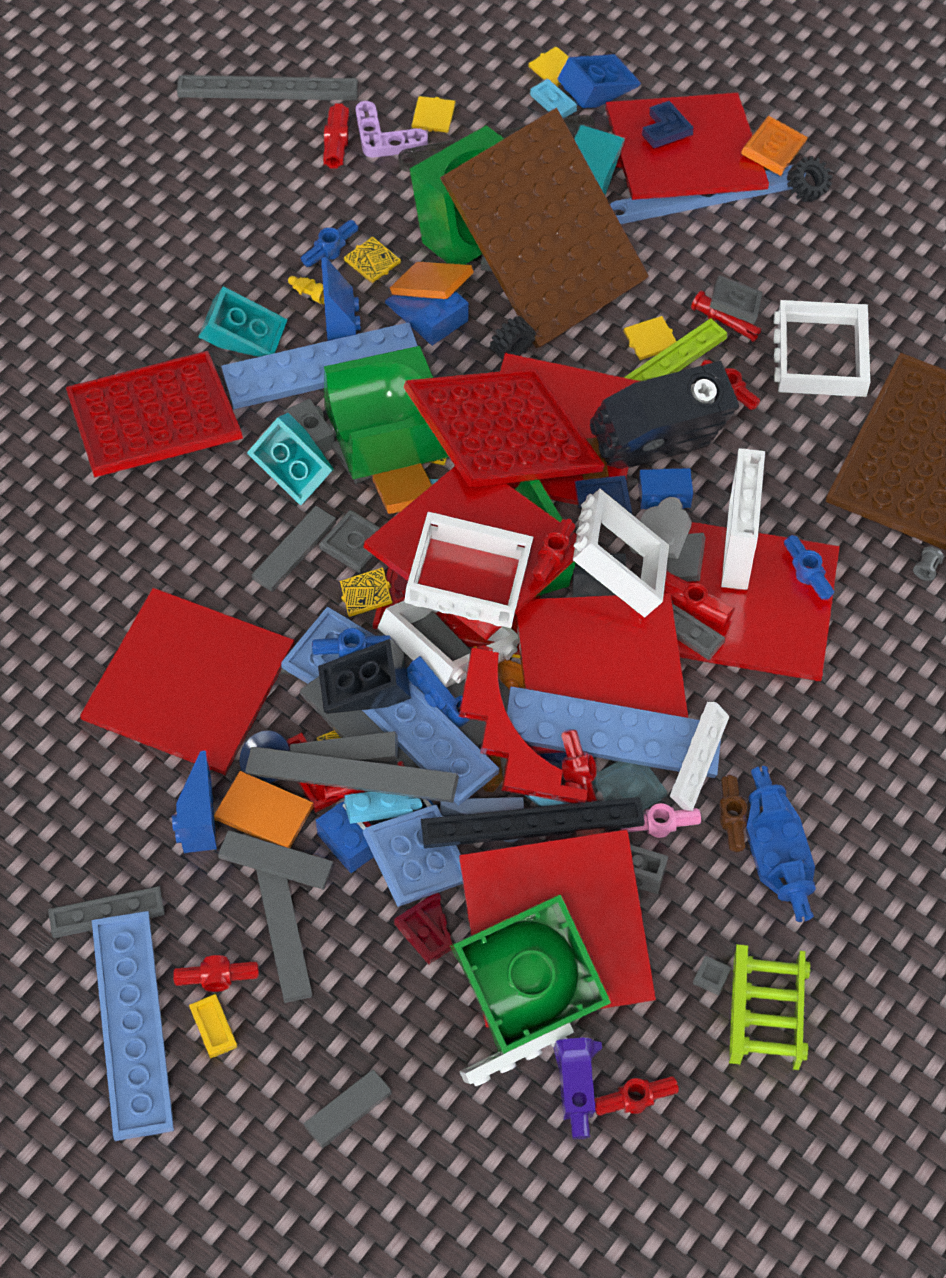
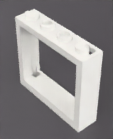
M781 300L779 311H774V324H778V329L774 330V343H778V348L774 350V363H778V367H775L774 382H778V392L867 397L870 385L868 305ZM787 322L854 325L856 377L787 374Z
M740 448L738 450L729 500L721 587L748 589L758 539L765 451Z
M599 489L593 495H587L586 501L581 504L582 510L578 518L580 521L576 531L577 538L574 544L573 561L643 617H646L663 602L669 544L604 491ZM601 523L644 557L641 579L598 545Z
M428 512L407 583L404 603L466 617L470 620H479L496 626L511 628L533 537ZM430 539L519 559L508 606L418 584Z
M404 601L386 608L378 629L383 634L391 636L392 641L413 661L420 656L445 687L455 683L459 684L466 678L470 654L452 661L411 624L424 618L432 611L434 613L439 612L438 610L417 607L404 603ZM502 626L488 639L489 641H494V643L487 645V647H491L493 652L499 653L498 663L505 659L509 660L513 653L517 652L518 634L511 628Z

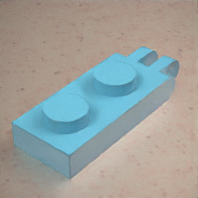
M364 792L345 795L344 804L350 824L399 817L412 813L413 810L422 807V802L419 798L384 793Z

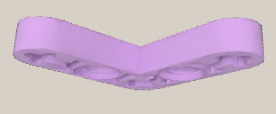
M369 101L357 104L356 120L362 150L366 156L381 157L413 153L427 148L428 134L422 129H409L381 133L375 105ZM364 112H368L369 118H365ZM368 126L375 128V130L371 132H367L363 129ZM371 140L374 141V146H375V147H371V145H370V141H371ZM394 140L401 142V144L397 146H393L389 143Z

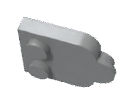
M675 497L666 498L658 506L647 509L642 515L640 522L669 544L668 558L678 559L692 521L687 512L682 510L683 506L680 500ZM629 547L632 553L639 554L632 547Z

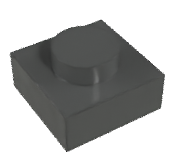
M705 956L693 984L719 996L729 976L731 967Z

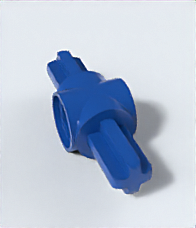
M347 221L338 229L324 228L321 230L319 239L314 242V247L301 257L304 266L311 267L323 257L327 259L337 258L341 253V248L346 244L345 240L358 231L355 221Z
M789 536L784 541V545L793 557L792 564L796 569V578L801 583L812 585L822 600H828L834 595V590L824 577L826 571L822 566V557L815 551L806 550L797 536Z
M348 628L341 634H338V638L312 640V652L314 655L339 654L340 658L391 639V636L365 637V632H361L356 628ZM348 644H356V646H354V647H350V646H347V645H348Z

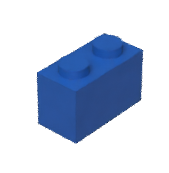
M690 468L640 470L638 488L641 509L658 506L661 501L669 497L678 498L682 503V509L691 508L693 487Z

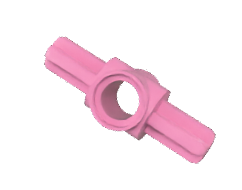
M658 803L645 810L643 814L644 826L620 829H628V832L646 830L647 834L662 838L670 832L676 831V827L699 825L701 823V813L697 808L693 809V811H674L673 807ZM656 818H662V819H664L666 822H665V823H658V822H656L654 819H656Z

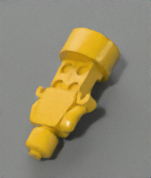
M295 276L288 278V283L300 295L302 293L309 294L313 301L325 304L322 283L316 284L315 279L310 280L309 278L300 277L298 279Z

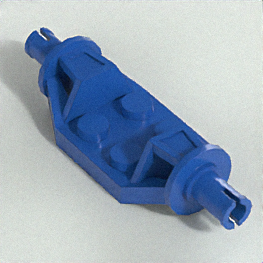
M762 766V772L759 767H756L751 771L757 790L748 797L751 807L745 832L759 879L777 894L779 900L791 901L797 922H802L803 916L804 920L808 921L814 917L807 896L816 890L815 883L813 882L815 864L801 819L787 799L785 787L782 785H772L768 767ZM760 807H763V812L760 814ZM784 877L787 885H783L779 878Z

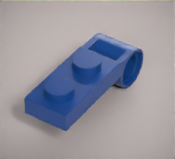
M420 656L412 661L407 668L408 679L422 691L427 703L433 708L437 707L457 727L466 725L470 719L459 717V712L456 708H460L462 695L455 699Z

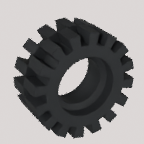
M813 156L804 157L788 171L787 180L791 181L787 185L793 188L790 192L792 194L796 192L795 198L798 200L803 197V202L817 200L828 192L829 187L832 185V182H830L832 175H828L831 170L830 168L825 169L826 163L823 161L820 164V158L818 157L813 159ZM804 172L809 173L813 177L815 186H811L806 182Z
M515 316L513 320L511 318L508 319L507 324L504 322L501 325L502 328H498L495 331L497 334L493 335V340L490 341L491 349L503 360L505 353L522 356L523 352L526 353L528 351L527 348L533 345L531 342L535 341L536 332L522 317L519 316L518 318Z

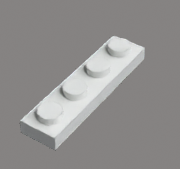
M707 702L677 780L672 788L670 797L683 810L693 811L729 719V715L716 702Z
M570 1023L505 1054L497 1052L461 1070L460 1074L464 1082L468 1084L474 1083L475 1086H478L490 1080V1074L498 1070L501 1073L509 1071L517 1066L516 1061L524 1057L526 1060L539 1056L542 1054V1048L550 1044L554 1047L555 1041L567 1039L566 1036L574 1033Z

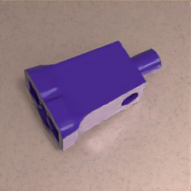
M586 1037L560 1039L555 1041L554 1054L560 1075L563 1120L571 1119L573 1139L590 1137L588 1118H593L595 1113L591 1061L602 1049V1043Z

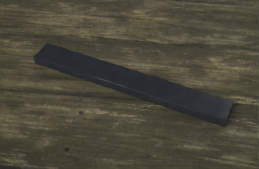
M640 797L421 819L420 821L424 848L644 826L645 823Z

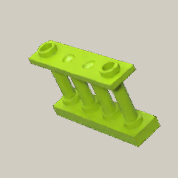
M736 945L733 960L729 1063L741 1064L743 1055H748L749 1052L793 1056V1070H799L802 1060H807L808 1043H803L805 979H809L810 962L805 961V951H799L796 963L755 960L753 956H748L747 945ZM752 971L796 975L795 990L752 986V983H747V973L751 974ZM761 998L795 1002L794 1017L751 1013L750 1010H746V1000ZM759 1025L794 1029V1045L749 1040V1037H744L745 1027Z

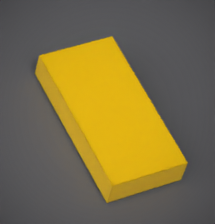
M216 994L189 1005L210 1059L237 1048L236 1041Z

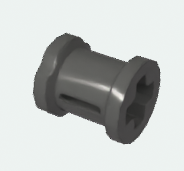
M927 546L923 549L922 558L914 566L913 572L918 578L931 581L936 576L938 565L943 562L944 554L939 549Z

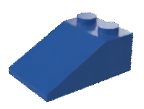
M615 54L569 57L557 78L563 85V88L572 95L576 103L582 108L599 107L639 87L641 84Z
M323 257L321 260L327 341L356 335V331L361 330L360 316H355V312L359 311L358 297H353V287L326 257Z
M456 291L448 299L392 295L385 300V304L406 323L409 322L410 326L432 346L468 322V302Z
M200 751L176 803L177 814L172 815L176 843L182 844L184 853L217 849L211 773L206 751Z

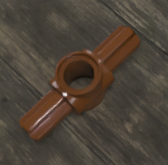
M727 775L721 779L723 798L719 802L721 811L719 819L722 828L727 830L730 851L737 853L746 848L743 829L747 826V804L744 798L739 796L737 777ZM728 811H735L739 815L732 816L728 813Z

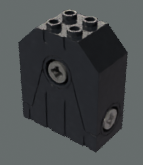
M717 361L627 386L602 401L601 406L598 407L594 417L590 420V429L592 434L597 437L600 455L602 458H605L608 466L619 469L631 468L708 447L740 405L722 361Z

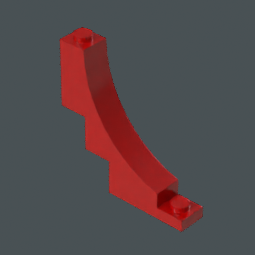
M487 646L472 648L469 655L459 717L485 722L480 754L507 759L501 791L571 804L585 803L588 790L581 789V785L567 782L565 786L561 785L563 770L550 764L531 749L511 723L500 695L498 683L499 653L493 652V648Z

